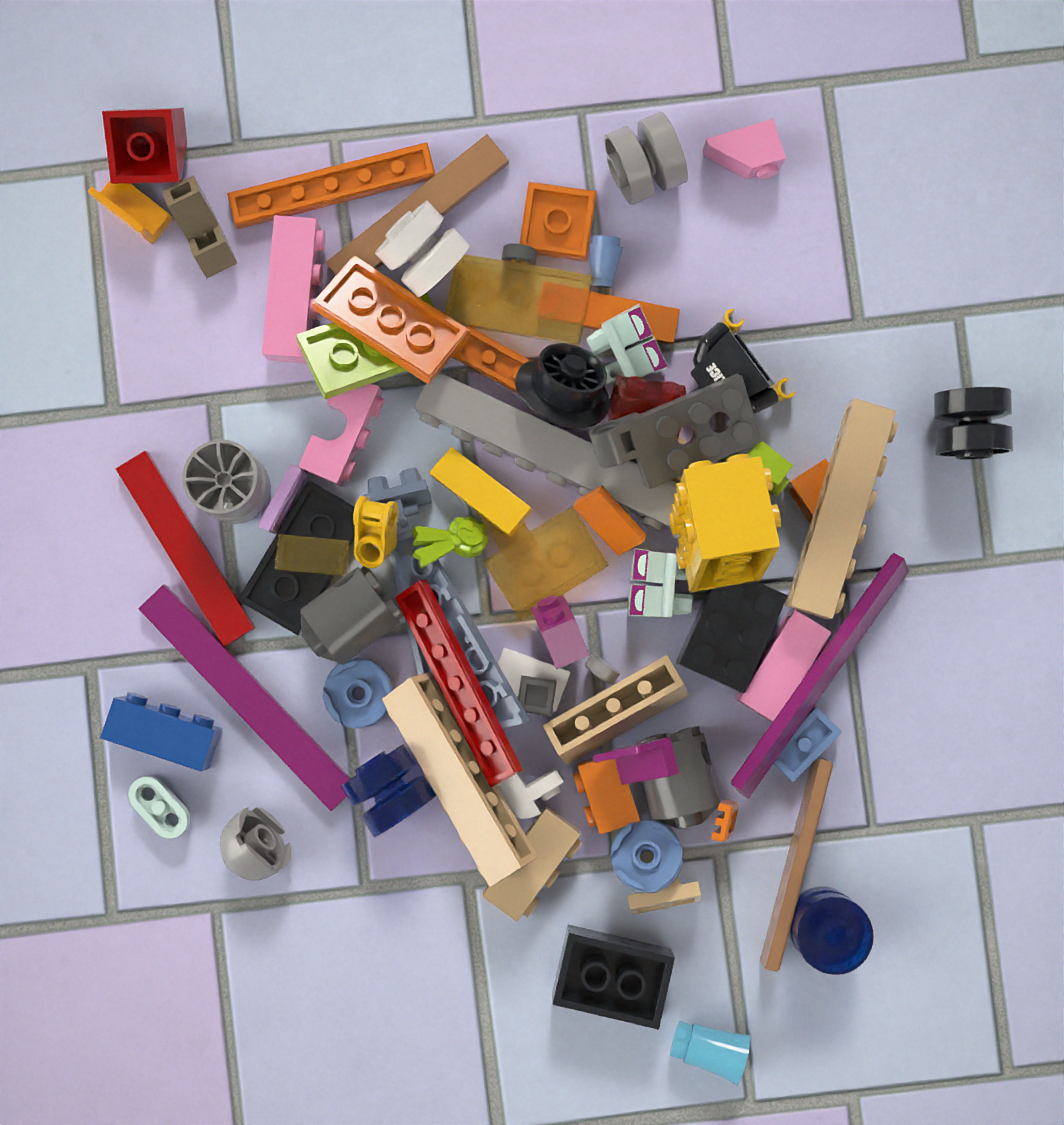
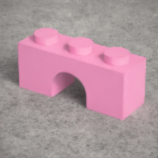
M371 383L329 398L327 404L346 416L347 424L345 431L341 436L333 440H324L312 435L298 467L307 473L342 487L344 480L349 482L357 466V462L353 461L359 448L362 450L365 448L371 434V430L367 429L372 417L377 418L385 402V399L381 397L383 392L380 387Z

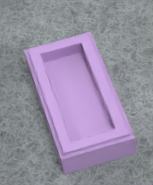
M293 464L289 465L258 524L260 528L273 534L278 532L307 477V472Z

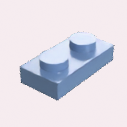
M814 706L774 762V765L791 782H794L842 731L818 707Z

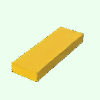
M450 447L429 472L431 477L509 537L515 533L532 512V508L453 447Z

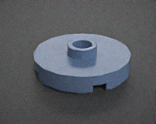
M354 658L344 665H337L330 671L323 688V700L326 710L336 722L347 727L362 729L375 725L386 716L388 709L382 698L392 692L394 688L390 676L382 666L368 659ZM357 686L365 690V696L362 700L356 699L353 695V690Z
M656 820L633 822L626 825L616 835L611 847V863L617 878L627 888L638 893H656L668 888L677 879L683 866V850L677 835L667 825ZM644 852H651L654 855V859L650 863H644L640 859L641 855Z

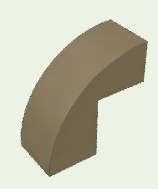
M194 175L162 190L167 206L186 236L193 257L206 279L238 264L229 242Z

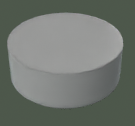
M593 653L585 663V667L590 672L609 684H614L621 674L614 666Z

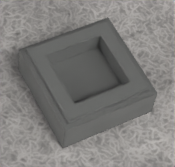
M521 675L518 700L526 713L552 716L557 680Z

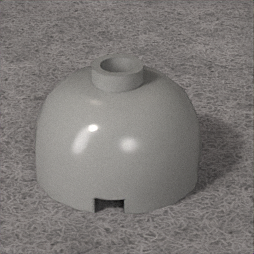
M247 807L237 813L224 827L220 836V850L223 862L230 871L246 880H263L278 873L288 865L291 860L290 842L284 845L279 834H283L285 831L270 813L258 807L251 811Z

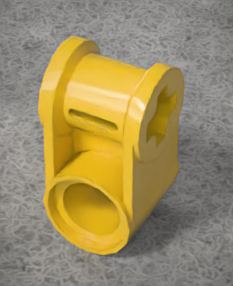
M360 496L358 498L353 513L355 525L354 555L362 566L366 568L379 567L396 548L399 515L397 502L389 501L385 504L370 501L367 496Z

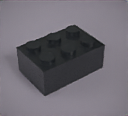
M757 581L708 589L675 663L735 691L745 693L788 595Z
M568 924L552 991V1005L659 1030L675 960L671 948Z

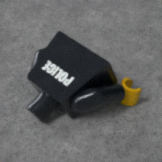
M729 309L726 311L722 321L714 325L700 338L693 357L695 367L690 372L698 386L689 393L732 375L739 374L743 377L754 414L776 404L778 401L782 402L792 398L795 395V391L788 395L781 391V385L789 381V379L783 378L776 383L773 382L737 333L744 323V318L737 324L731 323L728 318L732 316L735 310Z

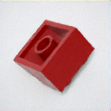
M184 108L102 111L111 184L181 182L187 148Z

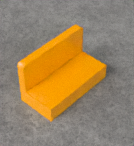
M109 181L101 192L92 186L87 191L100 205L151 244L157 240L173 220V217L131 183L111 184Z

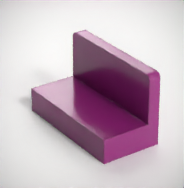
M670 737L629 745L593 755L594 763L615 759L621 785L679 774Z

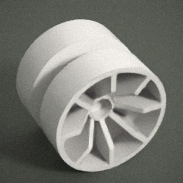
M428 200L413 212L408 211L385 234L386 240L375 252V255L391 271L399 268L408 260L412 263L404 272L401 281L417 297L424 295L458 263L470 247L469 243L454 228L445 231L437 238L434 236V233L441 226L444 217Z

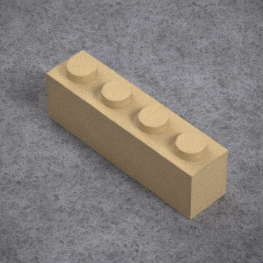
M668 655L542 726L558 756L568 765L687 698L689 694L684 682Z

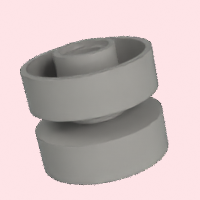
M658 112L638 121V138L628 126L604 135V145L610 173L616 186L630 205L654 196L653 179L663 191L688 181L687 164L681 144L671 122L663 112Z
M222 439L202 444L191 453L183 469V487L189 500L196 507L222 523L241 524L250 521L265 508L269 500L271 484L265 467L247 449L236 442Z

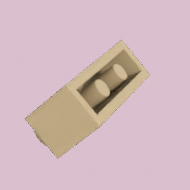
M547 805L544 806L541 814L536 817L525 832L539 858L491 887L487 884L483 890L482 896L516 922L522 914L528 917L533 912L540 900L536 897L543 886L549 888L561 872L557 866L564 857L571 859L582 843L578 840V837L581 835L580 830Z

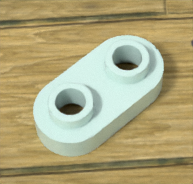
M144 776L132 783L128 792L130 804L159 836L173 839L187 831L191 822L188 809L160 778ZM147 787H151L155 792L152 800L145 796V789ZM170 813L177 815V825L169 823L168 816Z

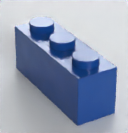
M127 692L126 697L113 698L100 739L200 772L210 768L223 729L213 726L215 720L198 714H194L193 719L180 715L181 709L169 704L161 703L160 707L146 704L147 697Z

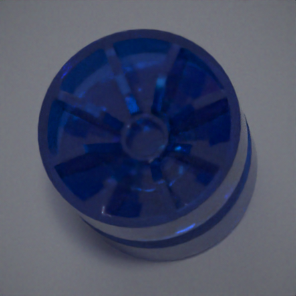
M404 744L389 754L382 751L354 771L357 775L340 786L353 806L374 797L375 804L361 817L374 838L416 812L437 795L424 775L418 776L406 783L402 779L416 764Z
M813 887L799 894L788 937L806 962L816 970L831 975L849 973L862 965L871 952L874 940L873 927L866 912L843 892L832 887Z

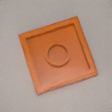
M528 181L519 244L535 248L537 255L587 262L597 191Z

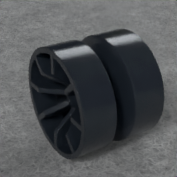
M970 387L935 393L934 418L946 422H955L953 426L943 427L935 431V454L937 456L956 457L958 460L992 458L996 454L1012 452V427L1005 424L992 423V420L1004 418L1012 414L1011 389L1003 387Z

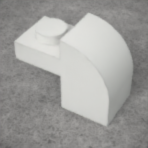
M557 767L527 785L518 773L498 784L497 787L515 818L524 819L541 814V809L536 799L541 797L544 802L561 791L559 785L564 783V779Z

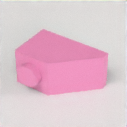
M774 119L707 138L702 150L704 157L746 179L757 176L759 180L770 178L778 173L786 159Z

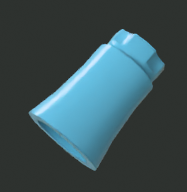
M679 1021L673 1036L670 1056L683 1059V1063L709 1071L738 1086L747 1062L751 1036L712 1029L693 1023L691 1026L686 1022Z

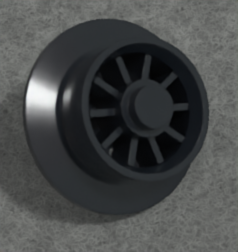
M567 343L549 345L541 351L539 358L526 362L517 372L515 387L518 396L528 409L551 425L567 428L592 427L606 417L610 408V398L604 387L607 381L606 369L594 354L579 346Z

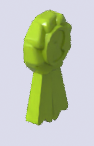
M472 516L456 517L449 524L447 530L415 526L412 530V534L415 537L413 546L426 547L416 550L412 556L419 560L420 568L428 566L452 551L464 558L479 556L484 551L489 537L485 525Z

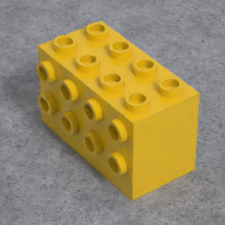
M749 454L731 456L727 459V462L712 464L711 461L704 460L690 464L688 469L683 470L681 482L676 483L677 493L674 494V504H671L672 513H669L672 535H679V548H676L678 567L686 571L690 593L761 581L780 547L776 528L781 527V518L777 504L771 505L769 491L773 490V481L769 467L763 468L761 456L750 458Z

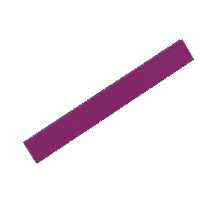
M895 553L890 555L731 780L730 784L738 793L749 799L908 574L909 571L905 558Z
M163 584L138 608L330 811L334 810L358 786L167 585Z

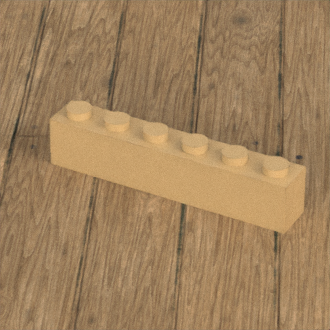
M856 398L847 403L786 600V607L824 619H833L834 613H840L845 600V593H841L845 579L849 580L856 564V559L852 558L855 545L862 543L866 532V525L862 524L866 510L871 511L876 500L877 491L872 490L876 476H882L886 467L887 457L883 456L887 442L891 443L897 431L898 423L894 422L895 410Z
M428 672L410 677L382 698L390 718L399 728L407 748L414 754L423 770L425 779L431 784L437 794L444 812L449 815L459 833L461 842L468 848L477 864L479 873L485 878L489 887L508 878L539 858L497 785L490 788L432 674Z

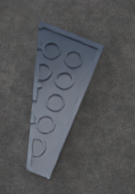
M412 530L398 534L396 548L389 555L398 594L419 580L427 579L501 727L507 728L530 722L528 715L439 560L424 568H420L419 560L412 555L416 550L426 546H413L415 537L412 534ZM405 619L418 675L430 672L436 681Z

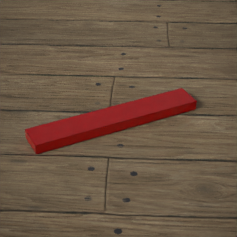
M143 451L115 468L222 645L228 646L254 630L256 627L242 604L238 601L237 596L149 452Z
M427 579L419 580L398 594L395 599L490 788L523 771V768Z

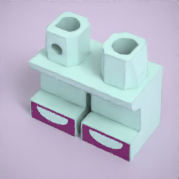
M639 303L604 321L601 324L602 328L596 330L586 339L594 355L610 348L613 350L617 360L604 365L607 372L606 383L608 385L627 380L629 384L647 374L667 368V363Z
M637 548L633 550L630 582L661 584V587L631 584L627 616L672 618V615L689 614L692 612L693 595L674 593L675 580L687 581L685 569H679L675 553L654 552Z

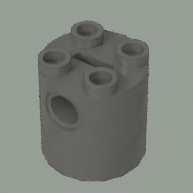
M364 566L362 568L356 567L300 609L302 637L318 657L344 665L400 623L399 619L404 615L387 591L382 595L379 593L383 588L370 568Z
M694 726L670 734L679 774L643 781L652 820H659L676 829L702 824L718 808L721 802L705 735L701 733L699 726ZM666 733L649 736L644 740L637 741L636 744L667 738Z

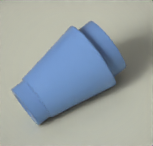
M601 235L593 236L592 244H589L592 286L612 288L623 247H620V238Z

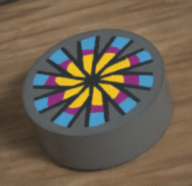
M516 243L503 246L501 260L505 263L522 267L536 265L537 251L535 248Z

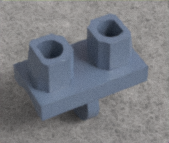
M415 467L399 473L402 484L400 486L389 488L388 481L383 476L368 479V494L363 496L369 497L370 501L385 504L389 501L397 502L399 506L398 520L401 528L408 527V516L419 514V506L432 503L426 480H422Z

